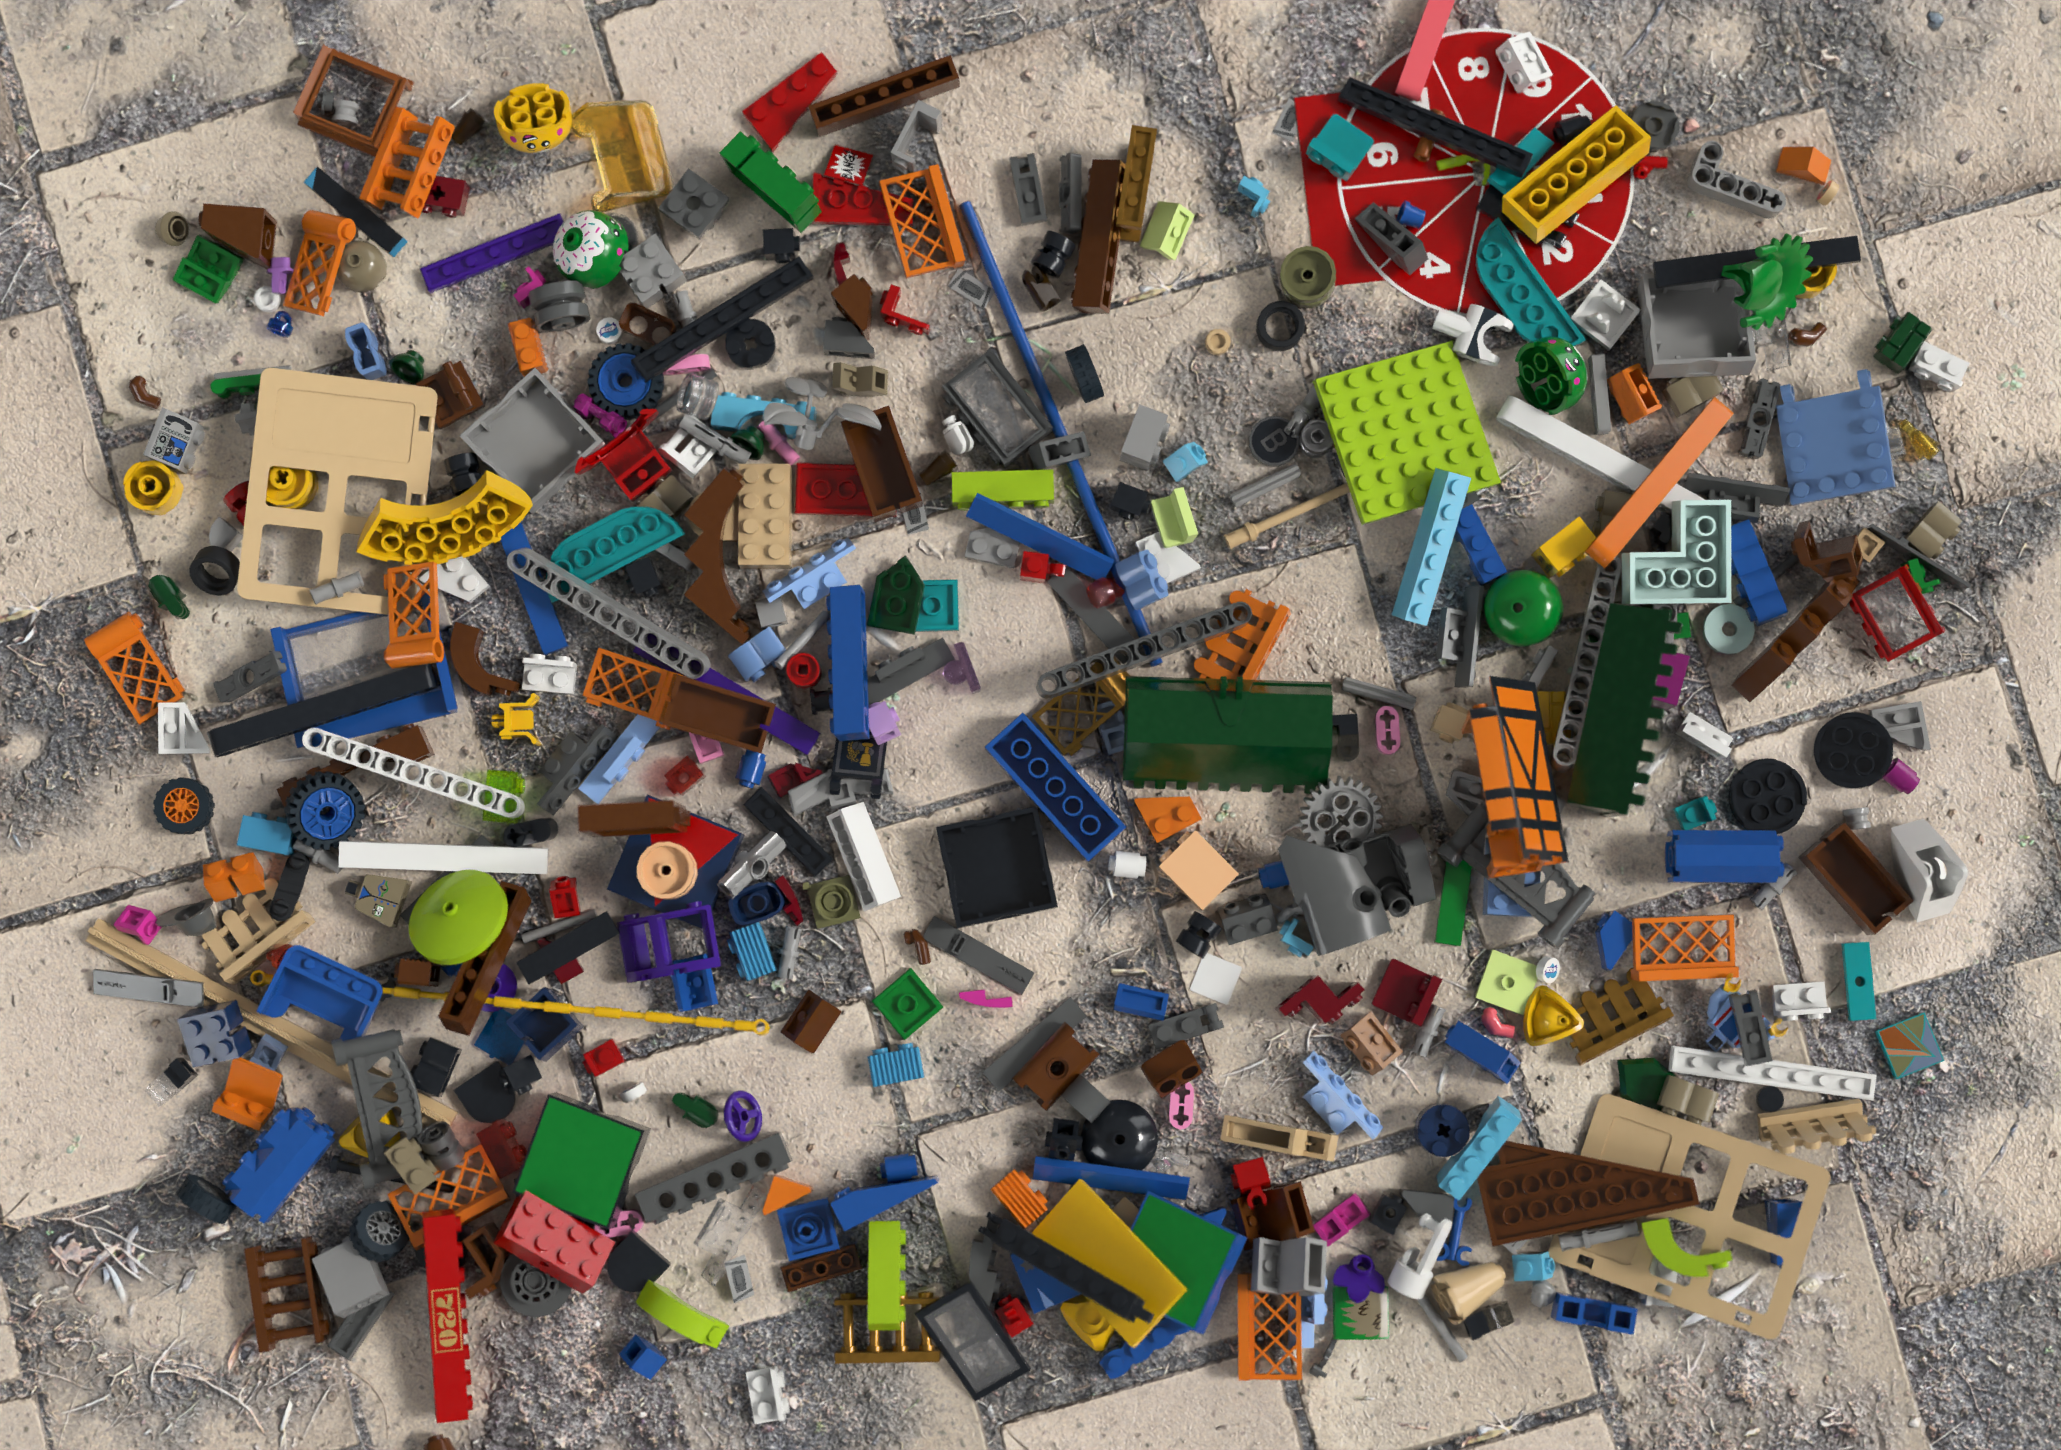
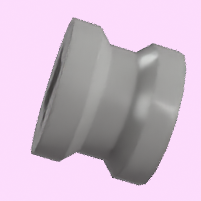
M348 100L334 101L333 108L335 109V114L332 116V122L344 127L357 126L355 113L358 111L359 105Z
M1869 807L1842 810L1843 816L1846 817V825L1851 830L1871 828V823L1867 819Z

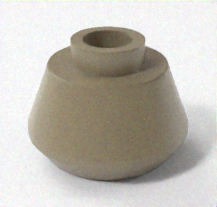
M171 211L157 220L155 232L157 237L168 245L180 246L188 237L189 226L182 214Z

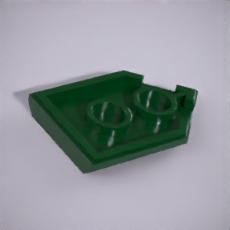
M906 555L888 570H884L877 575L867 626L915 635L925 584Z
M1655 1058L1617 1060L1620 1097L1662 1112L1663 1106L1658 1105L1657 1101L1667 1075L1676 1076Z

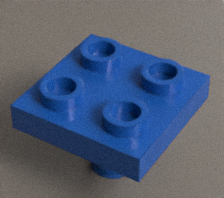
M828 1197L777 1210L789 1261L840 1249Z

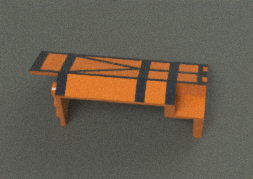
M1489 676L1494 706L1488 707V704L1473 706L1472 709H1469L1461 729L1462 734L1473 733L1489 823L1486 830L1492 857L1486 868L1488 879L1538 872L1546 865L1569 862L1535 682Z

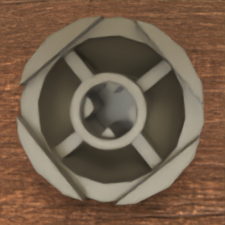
M355 240L346 243L337 271V277L345 287L354 292L365 293L378 287L382 278L384 279L386 276L387 263L385 257L376 246L366 241Z

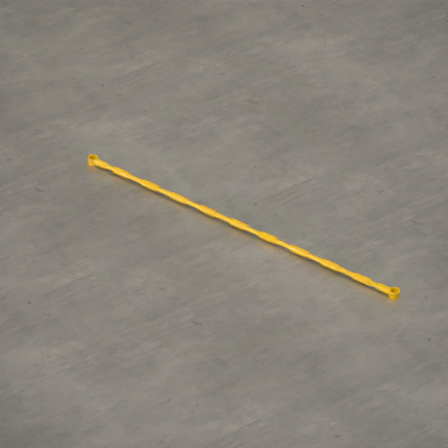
M255 970L251 974L250 980L254 985L263 987L266 984L270 985L274 975L267 974L261 970ZM262 974V981L257 983V976ZM382 987L383 994H391L394 997L420 999L422 997L442 999L444 1002L449 993L447 991L444 993L427 992L421 989L406 987ZM498 996L494 998L487 997L484 1003L493 1004L494 1007L544 1009V1012L565 1014L575 1012L594 1014L595 1017L616 1019L626 1017L645 1019L646 1022L667 1024L677 1022L696 1024L697 1027L718 1029L728 1027L738 1031L755 1032L759 1036H765L770 1030L769 1024L763 1019L755 1021L735 1020L734 1022L724 1021L723 1018L703 1016L693 1018L652 1011L642 1013L601 1006L591 1008L545 1001V1003L522 1001L519 998ZM760 1023L765 1024V1029L762 1032L757 1031V1026Z

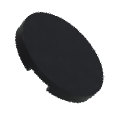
M1848 712L1832 718L1819 730L1814 742V758L1821 774L1832 784L1846 789H1862L1875 784L1887 773L1893 759V743L1887 729L1877 719L1864 713Z
M1771 758L1759 759L1742 767L1734 776L1729 788V805L1736 820L1747 830L1776 831L1777 834H1780L1798 823L1807 805V790L1800 774L1786 763Z

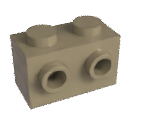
M404 1136L387 1148L384 1154L416 1195L437 1179L434 1173L438 1170L429 1158L424 1161L419 1155L422 1149L415 1139L411 1138L408 1140Z

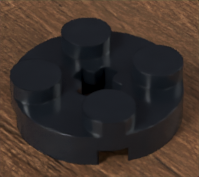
M748 319L727 333L725 349L731 361L742 369L753 370V368L766 366L775 355V336L771 328L761 320ZM751 338L756 339L755 344L757 347H751L750 350H746L747 345L744 342Z

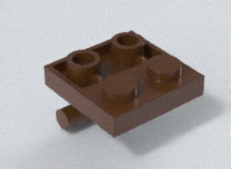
M461 360L455 364H452L451 361L442 365L443 370L416 383V386L429 387L437 393L435 422L440 430L485 407Z

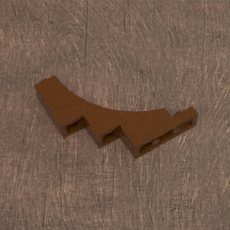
M726 466L684 514L703 531L684 554L703 573L684 595L743 645L751 635L748 631L750 627L741 619L735 620L733 618L741 606L732 592L725 572L723 535L731 506L746 482L742 480L744 475L734 467L730 469Z

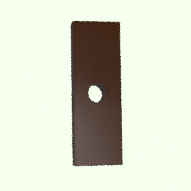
M854 1243L780 1268L787 1291L792 1292L860 1270L863 1267L856 1244ZM824 1264L826 1271L823 1273L819 1272L817 1265Z

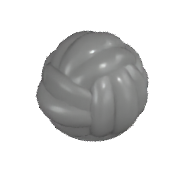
M1545 1280L1534 1281L1531 1303L1539 1308L1550 1305L1556 1298V1291L1553 1285Z

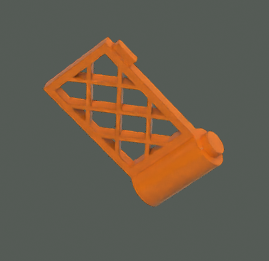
M309 210L302 218V229L305 234L283 306L324 317L325 312H328L332 301L330 295L345 245L353 240L356 234V225L350 218ZM313 241L316 244L317 250L310 255L309 249ZM334 246L333 256L328 259L326 251ZM321 257L323 264L315 269L313 262ZM308 266L310 274L303 279V269ZM326 271V279L321 283L318 276ZM313 281L315 289L308 293L306 285ZM301 291L303 298L295 304L296 293ZM318 295L320 299L317 309H315L311 300Z
M427 562L387 568V574H384V589L388 590L390 644L387 645L384 651L386 664L395 669L442 662L444 646L439 634L437 563ZM429 569V579L423 585L416 578L423 570ZM404 573L409 578L399 588L396 585V574ZM414 582L421 589L411 599L405 592ZM427 593L430 596V603L424 610L417 603ZM403 596L410 603L400 613L397 610V602ZM415 607L422 614L412 624L406 617ZM427 617L431 621V632L422 633L418 628ZM404 621L411 628L404 636L398 637V627Z
M128 611L86 637L84 641L92 655L101 664L138 724L141 725L158 714V707L155 708L157 702L176 703L184 698L182 692L186 690L177 677L172 679L145 637L141 628L144 626V623L137 613L132 615ZM139 641L145 647L143 659L130 656L132 646ZM126 650L125 655L120 654L121 652ZM149 655L153 661L148 660ZM115 656L125 658L122 672L112 671L107 661ZM129 659L142 662L139 677L126 674ZM147 663L156 665L159 669L157 681L144 678ZM115 675H120V680ZM125 677L138 679L135 694L127 693L124 690ZM162 677H164L167 683L161 682ZM143 681L156 683L153 698L140 695ZM160 685L169 686L175 696L168 701L158 700ZM129 696L134 697L133 702L131 701ZM139 698L152 701L150 712L144 716H141L137 710Z
M598 647L582 696L587 697V703L599 707L602 706V703H606L656 720L655 726L670 730L671 727L659 723L665 701L671 702L672 697L667 696L673 674L677 673ZM604 655L610 656L616 666L606 672L601 667ZM617 659L622 660V661H625V662L619 664V662H618ZM629 664H634L638 675L627 680L622 668ZM641 667L646 668L647 670L642 672ZM618 671L623 683L611 688L606 676ZM653 671L661 673L658 684L650 688L645 676ZM641 678L646 690L634 696L629 684ZM602 679L607 691L600 695L591 693L594 683ZM625 687L630 699L619 703L614 692ZM647 694L652 702L649 712L641 710L637 702L638 699ZM610 695V697H611L612 700L607 699V698H604V697ZM633 703L634 707L628 706V704Z

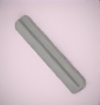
M1293 464L1231 494L1230 499L1235 507H1239L1299 478L1301 471L1297 464Z
M1345 677L1342 682L1341 690L1410 710L1414 708L1416 703L1415 696L1349 677Z

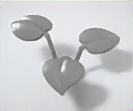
M789 377L785 381V386L788 390L796 394L807 395L805 415L801 412H796L795 408L783 403H770L765 407L763 413L764 426L770 424L797 426L794 444L805 450H812L814 448L816 438L822 437L824 430L836 415L842 419L881 430L880 421L872 410L865 406L850 403L843 404L842 408H835L819 429L817 422L809 419L813 396L824 398L827 395V388L821 382L813 379Z

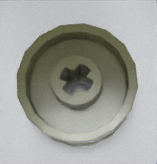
M1304 246L1288 254L1281 265L1280 272L1281 288L1288 301L1300 308L1310 309L1321 306L1329 300L1335 289L1336 269L1328 253L1318 247ZM1305 275H1309V278H1310V277H1312V278H1311V279H1305L1304 276H1305Z

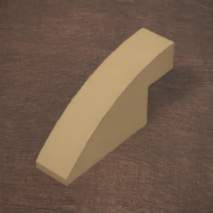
M1225 1115L1220 1140L1290 1155L1334 1161L1338 1135Z

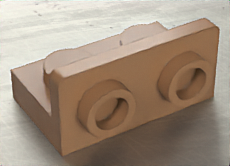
M1371 1011L1340 1035L1344 1040L1345 1046L1356 1055L1361 1066L1371 1075L1383 1070L1403 1053Z

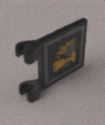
M869 732L870 739L839 741L836 738L829 784L830 794L839 795L841 779L850 778L872 781L870 797L872 799H880L887 742L878 745L872 732Z

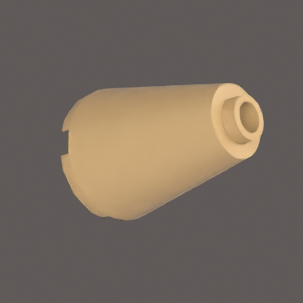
M1488 1262L1438 1274L1431 1280L1435 1282L1431 1285V1290L1442 1312L1447 1310L1451 1316L1447 1319L1456 1325L1465 1320L1504 1285L1506 1275L1499 1264L1496 1265L1493 1262Z

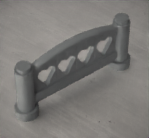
M1482 802L1480 806L1477 805L1450 840L1446 844L1442 843L1436 852L1454 867H1457L1462 860L1473 867L1544 926L1538 932V935L1558 950L1565 942L1564 936L1592 903L1596 893L1585 884L1582 887L1576 886L1561 864L1543 866L1540 871L1545 874L1544 881L1525 888L1526 873L1488 879L1486 868L1492 857L1491 853L1484 855L1486 827L1489 819L1486 804ZM1554 881L1557 884V888H1563L1565 890L1564 898L1545 904L1547 882Z
M395 1029L346 1041H342V1038L331 1040L336 1065L348 1064L370 1161L359 1164L365 1190L374 1188L377 1183L401 1178V1175L384 1154V1151L389 1148L384 1145L397 1132L403 1131L407 1134L408 1140L414 1138L421 1147L418 1137L422 1132V1113L416 1085L398 1049L399 1046L404 1045L401 1030L395 1031ZM382 1057L390 1059L388 1067L393 1071L392 1075L387 1078L368 1072ZM387 1082H393L396 1085L394 1092L397 1093L398 1099L395 1102H389L374 1097V1095ZM396 1106L401 1109L399 1117L404 1122L400 1127L379 1121L392 1107ZM421 1151L419 1152V1155L422 1157V1159L426 1161L428 1159V1154H422Z

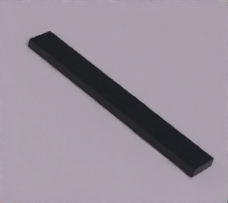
M1349 77L1338 98L1339 102L1519 178H1522L1533 156L1528 151Z
M1858 236L1803 242L1810 245L1806 255L1813 257V261L1806 269L1859 263L1861 261ZM1755 249L1656 261L1653 263L1656 289L1727 280L1730 278L1722 276L1723 266L1745 263L1759 257L1756 256Z
M799 256L631 359V364L646 383L813 280V274Z

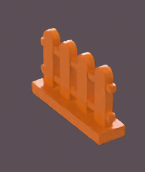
M1248 589L1244 593L1233 591L1229 596L1230 603H1247L1252 610V615L1259 618L1256 626L1247 623L1241 629L1206 641V646L1212 651L1209 660L1203 657L1195 660L1194 668L1196 672L1201 674L1199 678L1220 679L1221 676H1226L1227 679H1237V677H1241L1238 674L1241 668L1244 667L1246 670L1242 675L1243 680H1256L1291 615L1290 609L1280 604L1278 609H1275L1274 602L1269 600L1265 604L1251 597L1252 591ZM1235 610L1233 612L1236 620L1242 621L1239 619L1242 611ZM1217 619L1219 626L1222 627L1221 622ZM1267 622L1269 623V626L1265 632L1262 630V628ZM1231 633L1247 641L1244 649L1227 641ZM1253 645H1256L1258 647L1255 653H1250ZM1219 655L1236 663L1232 671L1215 664Z

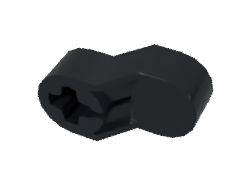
M541 818L512 824L505 829L504 840L510 847H520L549 841L557 836L558 825L552 818Z

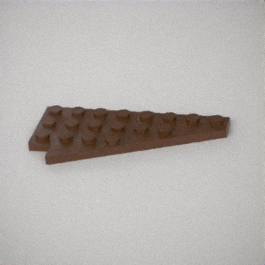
M1505 1141L1498 1150L1501 1164L1485 1167L1477 1177L1493 1247L1700 1205L1693 1178L1511 1141Z

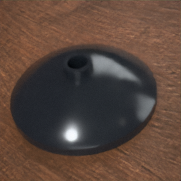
M1122 1099L1110 1100L1111 1102L1092 1123L1085 1119L1081 1130L1083 1153L1090 1164L1142 1171L1151 1162L1157 1149L1158 1132L1155 1122L1143 1107L1132 1101ZM1118 1134H1122L1125 1137L1124 1143L1117 1144L1115 1137Z

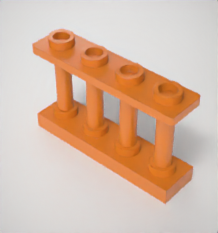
M396 106L359 199L382 210L385 201L401 204V210L414 218H419L455 126L440 116H436L433 125L417 122L418 117L403 107ZM413 131L428 134L424 148L408 145ZM404 154L419 158L415 171L399 168ZM395 177L410 181L405 195L390 191Z

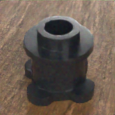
M831 687L828 690L816 692L814 689H810L812 714L818 715V712L821 711L833 713V709L829 705V694L833 693Z

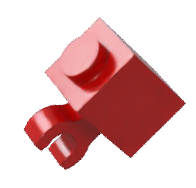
M1024 551L1020 580L1045 584L1046 575L1064 577L1066 565L1049 564V554Z
M1263 1157L1233 1165L1234 1174L1230 1175L1234 1190L1239 1189L1241 1196L1249 1194L1247 1197L1249 1209H1254L1252 1201L1255 1198H1260L1263 1206H1266L1267 1198L1262 1190L1271 1188V1182Z
M1009 1294L997 1302L999 1307L995 1308V1312L1011 1338L1034 1324L1018 1295L1012 1298Z

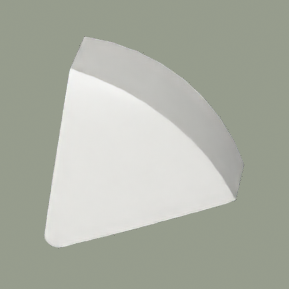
M1925 819L1892 827L1891 852L1895 874L1899 885L1913 899V902L1908 907L1918 923L1949 914L1968 877L1966 865ZM1943 862H1944V864H1945V866H1946V869H1947V875H1946V872H1945V868H1944Z

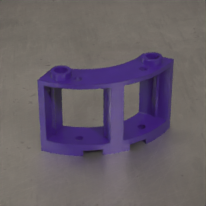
M701 901L686 904L687 909L639 917V913L624 916V921L617 922L627 983L674 975V969H679V974L720 967L721 962L711 905L702 906ZM700 914L707 958L673 964L665 920ZM649 923L656 968L651 967L644 924Z

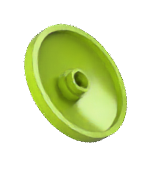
M461 870L437 880L420 896L412 910L409 920V936L414 948L425 959L439 965H455L478 956L494 942L504 926L508 902L503 888L492 876L478 870Z

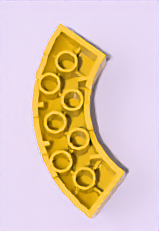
M487 470L467 491L442 503L422 506L404 505L380 497L363 527L356 552L388 562V560L404 562V565L427 562L441 564L448 562L449 559L461 556L466 558L482 551V548L489 544L500 541L505 533L512 528L514 529L524 519L533 504L531 498L519 486Z

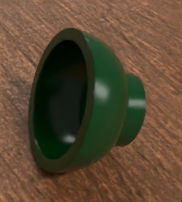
M408 350L406 353L397 354L389 361L390 369L401 380L410 384L422 381L424 377V358L416 351Z
M748 426L747 429L738 430L731 435L730 438L733 439V443L752 453L749 459L759 460L764 452L762 441L765 437L759 429Z

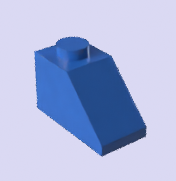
M1615 910L1609 911L1608 914L1604 912L1596 923L1599 926L1595 934L1601 966L1606 971L1612 970L1633 939L1632 922Z

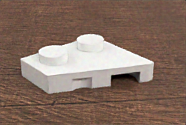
M185 702L158 703V754L210 753V748Z

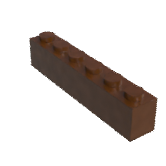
M949 55L809 105V110L818 136L822 137L917 103L918 100L923 101L959 88L960 80L952 57Z
M1093 159L1092 167L1088 171L1089 188L1085 194L1086 210L1085 216L1081 221L1082 238L1078 244V265L1074 270L1075 288L1071 293L1072 307L1081 313H1110L1121 227H1117L1116 223L1126 166L1121 160Z
M504 881L500 882L508 902L504 926L494 942L485 951L462 963L438 1015L446 1030L470 1036L532 902L525 887Z

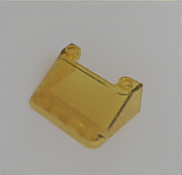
M644 100L586 102L572 114L571 129L574 134L579 138L591 137L605 188V190H599L592 195L591 205L593 210L607 212L669 195L674 188V182L656 114L650 103Z

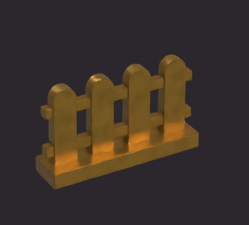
M1630 969L1626 973L1627 984L1620 987L1616 980L1609 979L1603 986L1605 995L1597 998L1596 994L1592 991H1586L1582 994L1581 1003L1583 1006L1576 1009L1579 1015L1587 1012L1596 1030L1588 1033L1583 1026L1581 1030L1570 1035L1573 1039L1569 1043L1571 1048L1577 1047L1579 1050L1575 1058L1580 1066L1671 1020L1674 1016L1670 1007L1662 1009L1660 1005L1664 1002L1662 997H1655L1647 981L1631 979ZM1631 989L1641 1004L1635 1010H1633L1624 994ZM1607 1001H1610L1619 1017L1613 1021H1610L1601 1005ZM1645 1012L1648 1017L1640 1021L1637 1016ZM1623 1024L1625 1029L1617 1033L1615 1027ZM1600 1035L1602 1041L1594 1045L1592 1039Z

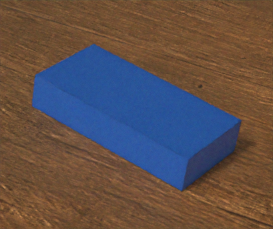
M1119 983L1113 1010L1164 1021L1169 994Z

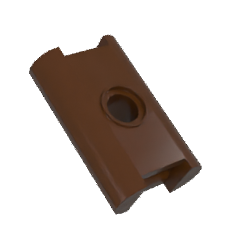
M1066 1022L1055 1031L1012 1078L1021 1088L1027 1085L1040 1097L1037 1100L1038 1104L1046 1111L1061 1097V1094L1078 1075L1082 1074L1100 1055L1090 1045L1086 1048L1083 1047L1072 1036L1075 1031ZM1061 1061V1068L1057 1072H1051L1050 1067L1052 1063Z

